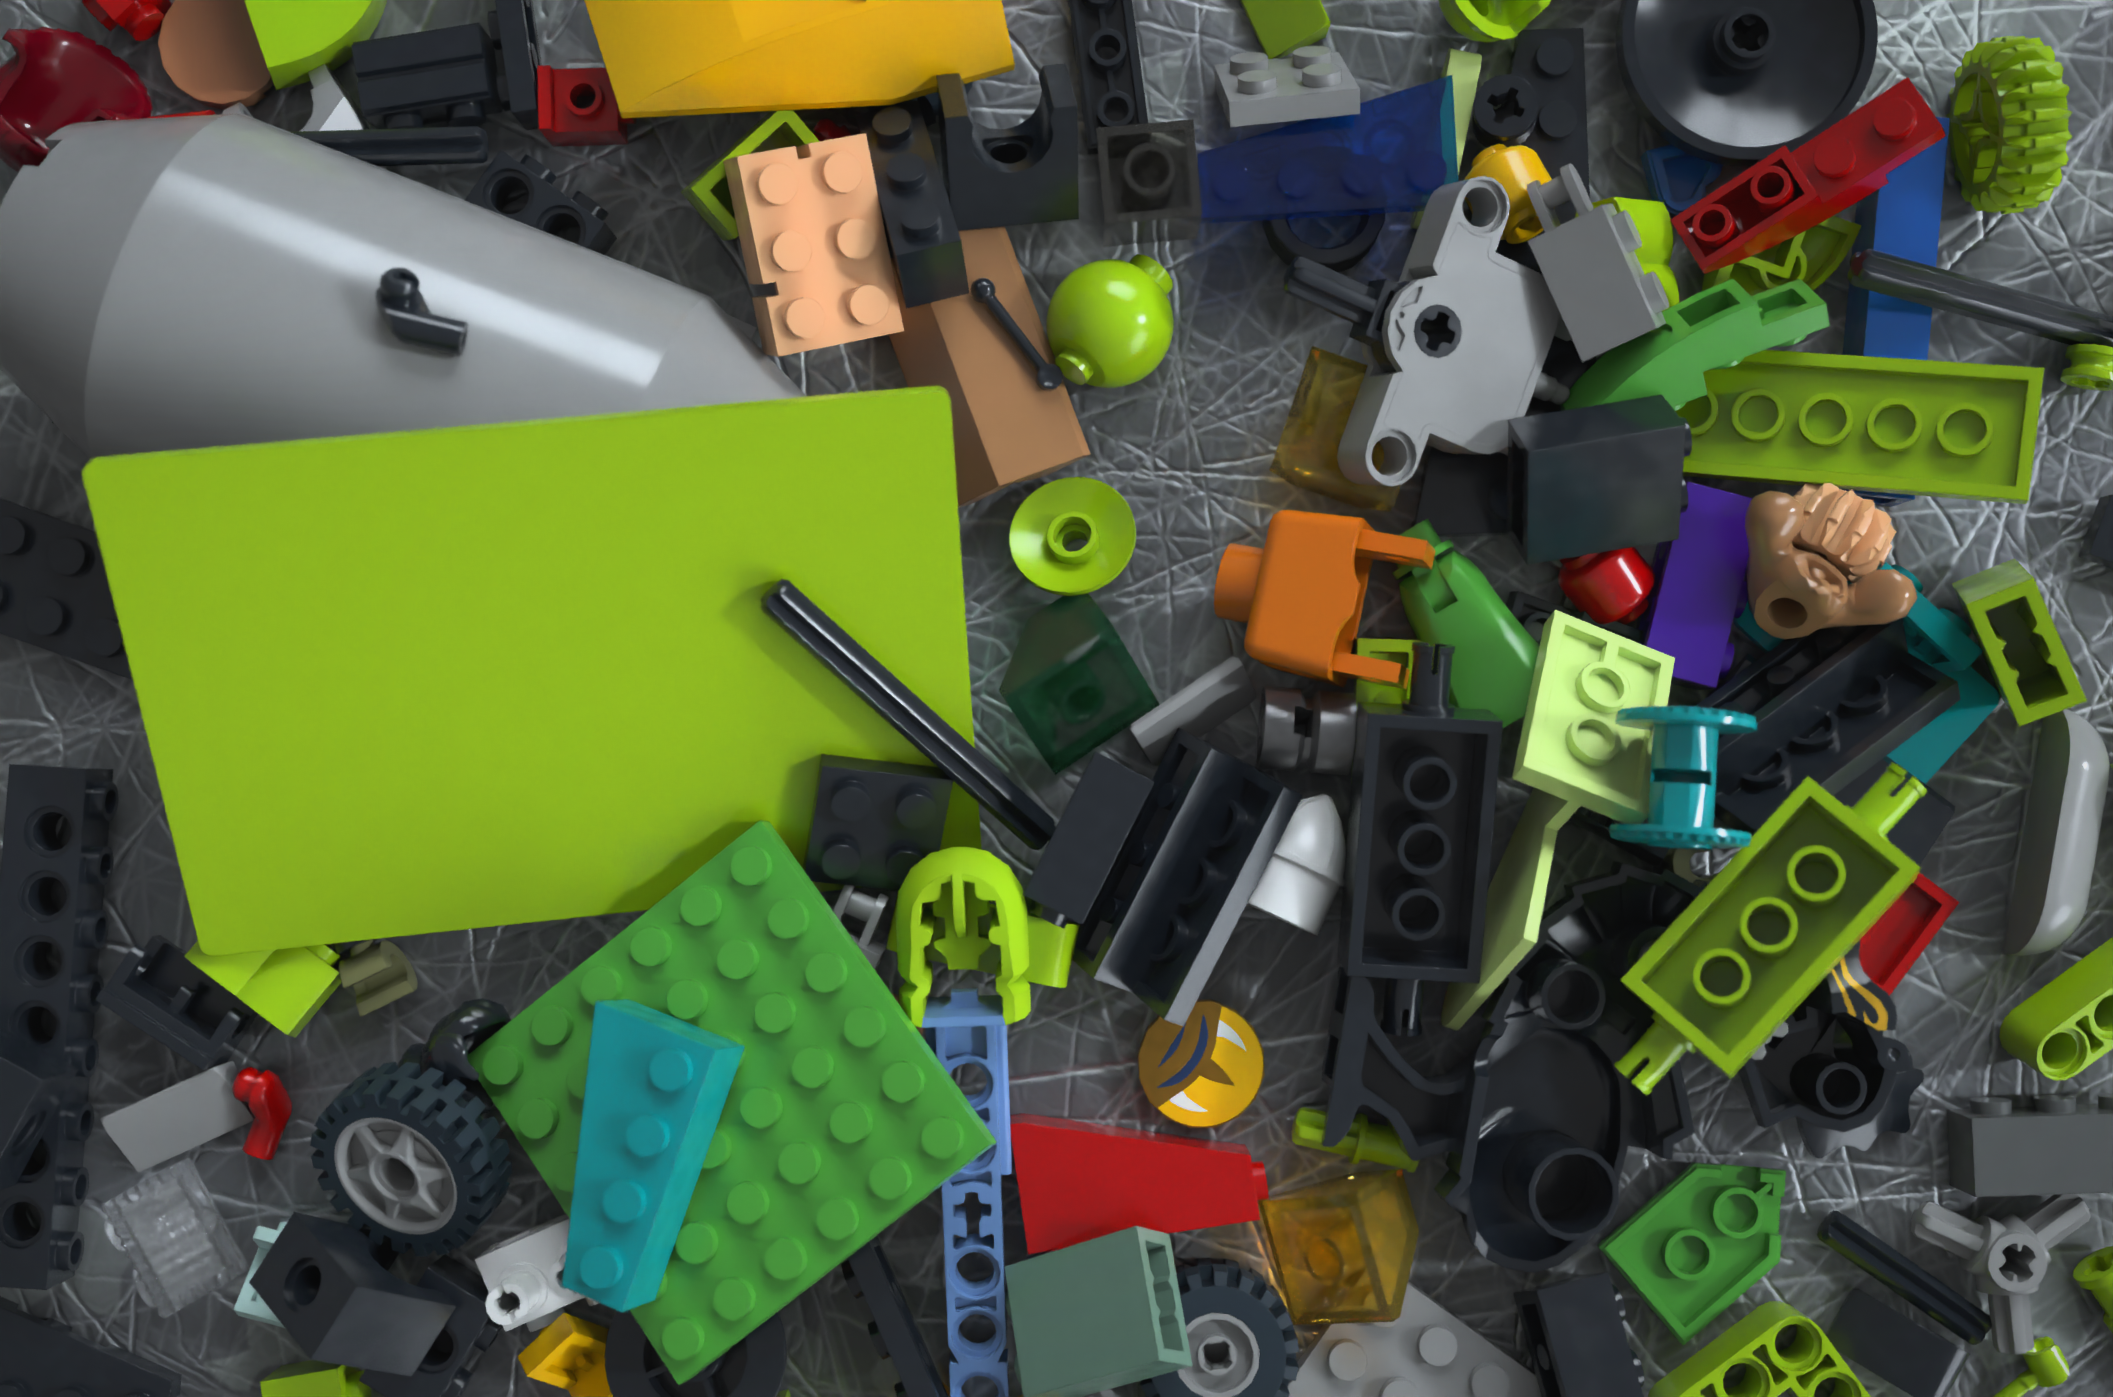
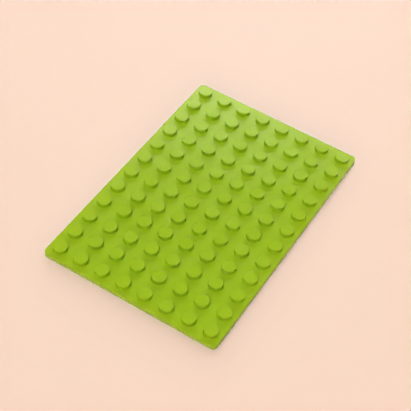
M940 386L96 457L87 463L82 472L199 947L203 953L209 956L649 910L760 820L771 823L803 868L821 754L937 766L762 611L761 599L773 584L781 579L790 581L975 748L951 401L948 392ZM953 781L940 850L951 847H970L982 850L979 803ZM813 882L819 892L842 890L844 887L841 884Z

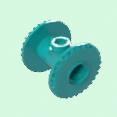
M1644 706L1618 710L1616 715L1617 725L1653 731L1648 824H1611V837L1622 841L1645 843L1650 846L1706 850L1711 848L1749 847L1751 833L1714 829L1713 825L1718 734L1755 732L1757 730L1755 717L1734 711L1689 706Z

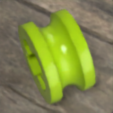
M2075 344L2067 347L2065 358L2071 361V366L2062 370L2060 380L2063 383L2089 390H2113V347L2096 344Z

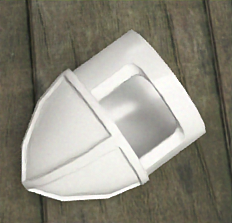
M1320 794L1300 800L1247 903L1260 911L1317 936L1339 887H1343L1345 882L1343 876L1345 871L1346 845L1342 821L1332 797Z

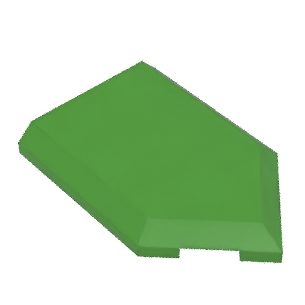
M1692 1162L1597 1246L1665 1327L1682 1345H1685L1780 1262L1782 1235L1779 1234L1781 1197H1784L1786 1170Z

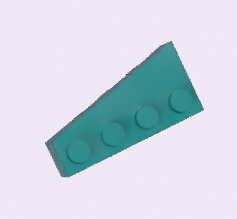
M630 999L595 1001L563 1273V1287L620 1312H625L655 1300L744 1051V1045Z

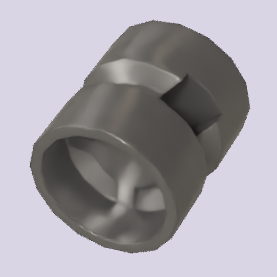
M1264 686L1261 694L1257 727V768L1294 771L1300 762H1304L1308 765L1311 773L1349 775L1356 736L1357 708L1355 694L1319 690L1312 699H1305L1300 689ZM1299 724L1306 725L1305 737L1301 734H1294V726Z

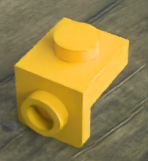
M563 1312L552 1324L544 1327L538 1337L517 1356L527 1377L566 1389L571 1397H613L605 1369V1347L609 1331L605 1327Z

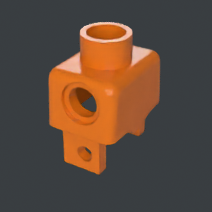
M1280 510L1270 520L1264 548L1230 543L1225 549L1216 578L1214 611L1217 618L1248 623L1244 638L1245 651L1251 658L1267 667L1339 687H1344L1347 678L1406 689L1410 670L1401 663L1353 654L1373 559L1432 570L1436 551L1427 540L1376 532L1361 517Z

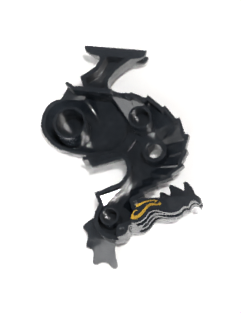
M1613 861L1611 871L1608 873L1565 884L1564 888L1567 895L1542 912L1536 944L1494 991L1482 1015V1018L1487 1022L1475 1050L1446 1073L1433 1077L1421 1076L1408 1065L1376 1022L1373 1012L1374 991L1368 979L1363 976H1347L1344 968L1339 967L1322 1065V1081L1330 1087L1321 1144L1326 1147L1336 1146L1350 1130L1358 1107L1368 1105L1381 1113L1401 1150L1411 1160L1418 1161L1429 1156L1448 1152L1445 1164L1449 1170L1434 1190L1444 1202L1461 1214L1470 1243L1485 1259L1506 1269L1537 1273L1563 1263L1587 1245L1590 1239L1595 1234L1600 1233L1613 1219L1619 1204V1181L1628 1146L1644 1148L1663 1159L1673 1160V1145L1695 1133L1679 1059L1654 1085L1648 1096L1636 1087L1632 1081L1649 1064V1059L1629 1079L1613 1065L1617 1060L1620 1061L1655 1023L1651 1018L1654 1011L1627 989L1621 979L1639 961L1638 955L1641 948L1651 940L1656 942L1706 888L1708 882L1696 879L1691 883L1664 868L1653 867L1652 872L1622 862ZM1860 940L1784 1021L1788 1024V1033L1783 1038L1773 1036L1770 1042L1764 1044L1767 1052L1764 1058L1754 1060L1751 1057L1737 1072L1743 1083L1757 1124L1767 1128L1796 1117L1802 1141L1809 1154L1816 1158H1823L1834 1149L1842 1146H1852L1861 1151H1867L1872 1146L1876 1137L1884 1131L1906 1133L1911 1126L1908 1113L1910 1097L1924 1080L1922 1070L1913 1067L1912 1057L1907 1046L1896 1039L1883 1035L1884 1030H1896V1006L1888 993L1876 985L1864 973L1859 959Z

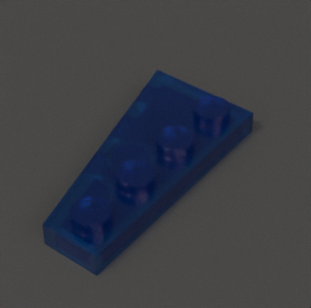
M1452 75L1360 103V114L1308 119L1198 153L1196 164L1200 224L1425 211L1427 202L1436 189L1445 184L1458 182Z

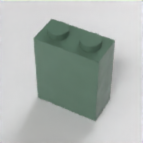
M1134 1226L1004 1267L1007 1282L1005 1304L1007 1312L1012 1319L1017 1351L1014 1367L1017 1379L1022 1386L1023 1397H1083L1193 1366L1169 1234Z

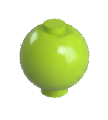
M1137 254L1129 262L1117 259H1102L1084 264L1071 272L1059 284L1049 303L1046 330L1049 345L1056 357L1055 364L1061 369L1063 375L1068 380L1078 385L1086 383L1100 388H1119L1136 383L1155 370L1165 357L1173 335V311L1167 297L1173 288V282L1168 272L1154 259Z

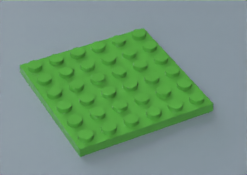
M763 820L758 821L468 1055L469 1063L479 1073L478 1080L570 1219L595 1001L630 999L745 1046L654 1301L630 1309V1312L678 1385L693 1378L997 1143L769 821Z

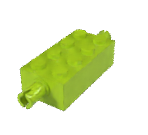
M1891 763L1886 768L1887 771L1851 808L1847 805L1844 806L1807 776L1751 837L1749 847L1740 849L1621 979L1627 989L1654 1011L1651 1018L1655 1023L1620 1061L1617 1060L1613 1066L1629 1079L1649 1059V1064L1632 1081L1647 1096L1654 1085L1687 1050L1692 1054L1698 1050L1731 1079L1917 878L1921 867L1892 845L1885 836L1913 804L1927 793L1925 787L1916 778L1912 777L1894 797H1891L1892 792L1905 780L1904 776L1907 774L1906 770Z

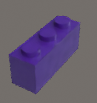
M1686 482L1688 508L1686 512L1680 513L1679 539L1659 542L1656 545L1651 565L1655 574L1654 586L1646 598L1649 602L1647 609L1638 617L1636 629L1643 631L1639 644L1675 658L1671 684L1694 690L1716 688L1718 679L1724 680L1732 665L1734 644L1728 642L1733 618L1738 619L1742 615L1748 601L1747 581L1743 580L1749 557L1745 515L1753 498Z

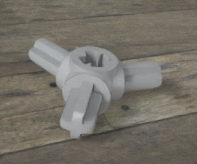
M2078 1194L2053 1195L2021 1219L2009 1213L2000 1221L1993 1220L1987 1216H1980L1973 1221L1931 1201H1925L1912 1214L1911 1232L1915 1237L1958 1256L1960 1267L1975 1275L1976 1289L1979 1292L1988 1294L1994 1348L2000 1353L2024 1354L2034 1347L2029 1294L2039 1290L2038 1284L2045 1275L2047 1264L2051 1262L2048 1250L2088 1222L2091 1215L2088 1206Z

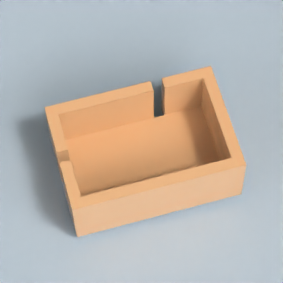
M866 133L809 143L798 147L792 146L747 154L724 160L749 284L774 282L776 295L752 297L762 349L765 355L780 357L904 331Z

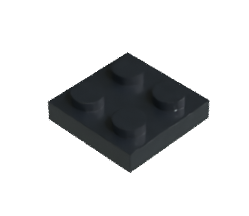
M821 754L803 870L812 882L899 890L913 866L928 854L940 851L953 780L939 767Z

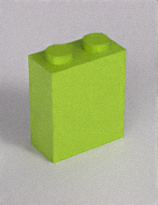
M2015 558L1951 583L1976 641L1983 650V657L2000 696L2019 726L2087 701L2034 578Z

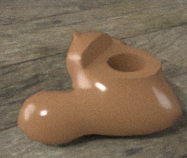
M1776 491L1762 493L1750 501L1745 515L1749 554L1747 598L1749 610L1759 627L1774 637L1792 639L1808 636L1817 629L1837 626L1887 624L1907 616L1917 600V592L1911 579L1895 569L1874 570L1857 582L1848 585L1847 579L1828 561L1819 555L1802 551L1792 546V540L1804 524L1803 505L1788 493Z

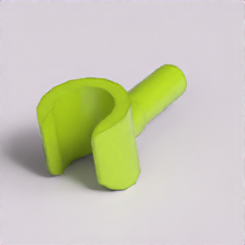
M2048 1336L2034 1339L2033 1349L2022 1354L2029 1369L2020 1373L2016 1379L1993 1397H2022L2029 1390L2032 1391L2037 1386L2052 1387L2062 1384L2069 1375V1365L2060 1347L2055 1345L2052 1338Z

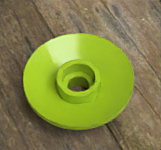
M1086 477L1062 478L1036 489L1019 506L1012 520L1009 533L1010 551L1020 573L1037 588L1052 594L1065 596L1093 592L1110 583L1127 566L1136 544L1135 520L1126 500L1119 492L1106 483ZM1082 539L1087 542L1080 550L1071 552L1065 550L1067 544L1072 540Z

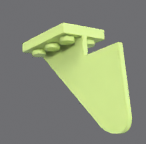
M1554 610L1544 623L1512 779L1534 788L1488 888L1480 983L1449 982L1441 1013V1023L1443 1026L1455 1031L1459 1030L1536 944L1557 831L1580 806L1625 824H1642L1647 819L1653 731L1617 725L1616 715L1618 710L1625 708L1667 706L1675 661L1674 657L1557 610Z

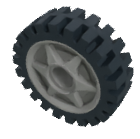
M396 1062L384 1063L378 1069L374 1066L365 1071L339 1093L318 1117L314 1125L317 1129L311 1135L310 1145L317 1148L311 1156L313 1168L325 1170L317 1180L323 1191H336L330 1203L337 1212L348 1208L353 1215L347 1222L357 1231L364 1224L368 1225L371 1228L368 1238L375 1243L381 1245L389 1237L391 1238L392 1250L405 1254L411 1247H413L415 1256L428 1257L434 1250L438 1256L447 1254L454 1247L458 1249L465 1244L489 1219L506 1195L510 1185L507 1179L512 1174V1162L504 1160L510 1152L506 1139H493L501 1127L495 1117L484 1120L480 1117V1113L485 1109L486 1105L477 1096L469 1102L461 1097L466 1089L465 1085L456 1079L448 1086L442 1085L444 1072L432 1067L421 1075L418 1063L406 1062L398 1068Z

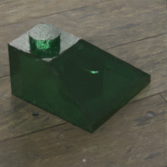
M1089 593L1073 596L1063 595L1027 620L998 690L1055 775L1160 705L1115 628Z

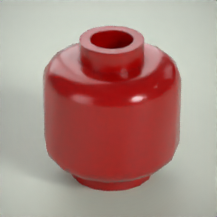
M1635 547L1559 560L1562 563L1557 579L1559 587L1580 613L1586 611L1596 623L1604 625L1616 621L1628 624L1647 609L1649 602L1646 598L1654 586L1655 574Z

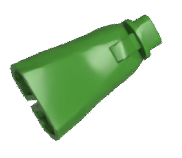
M1428 519L1418 523L1399 536L1427 540L1436 551L1432 570L1395 563L1398 569L1392 573L1395 580H1403L1398 584L1401 602L1408 622L1417 640L1427 642L1428 646H1433L1434 643L1455 646V653L1452 658L1449 704L1455 705V708L1487 709L1503 721V729L1526 714L1540 645L1514 617L1478 567L1470 559L1453 550L1454 545L1451 539L1442 543Z

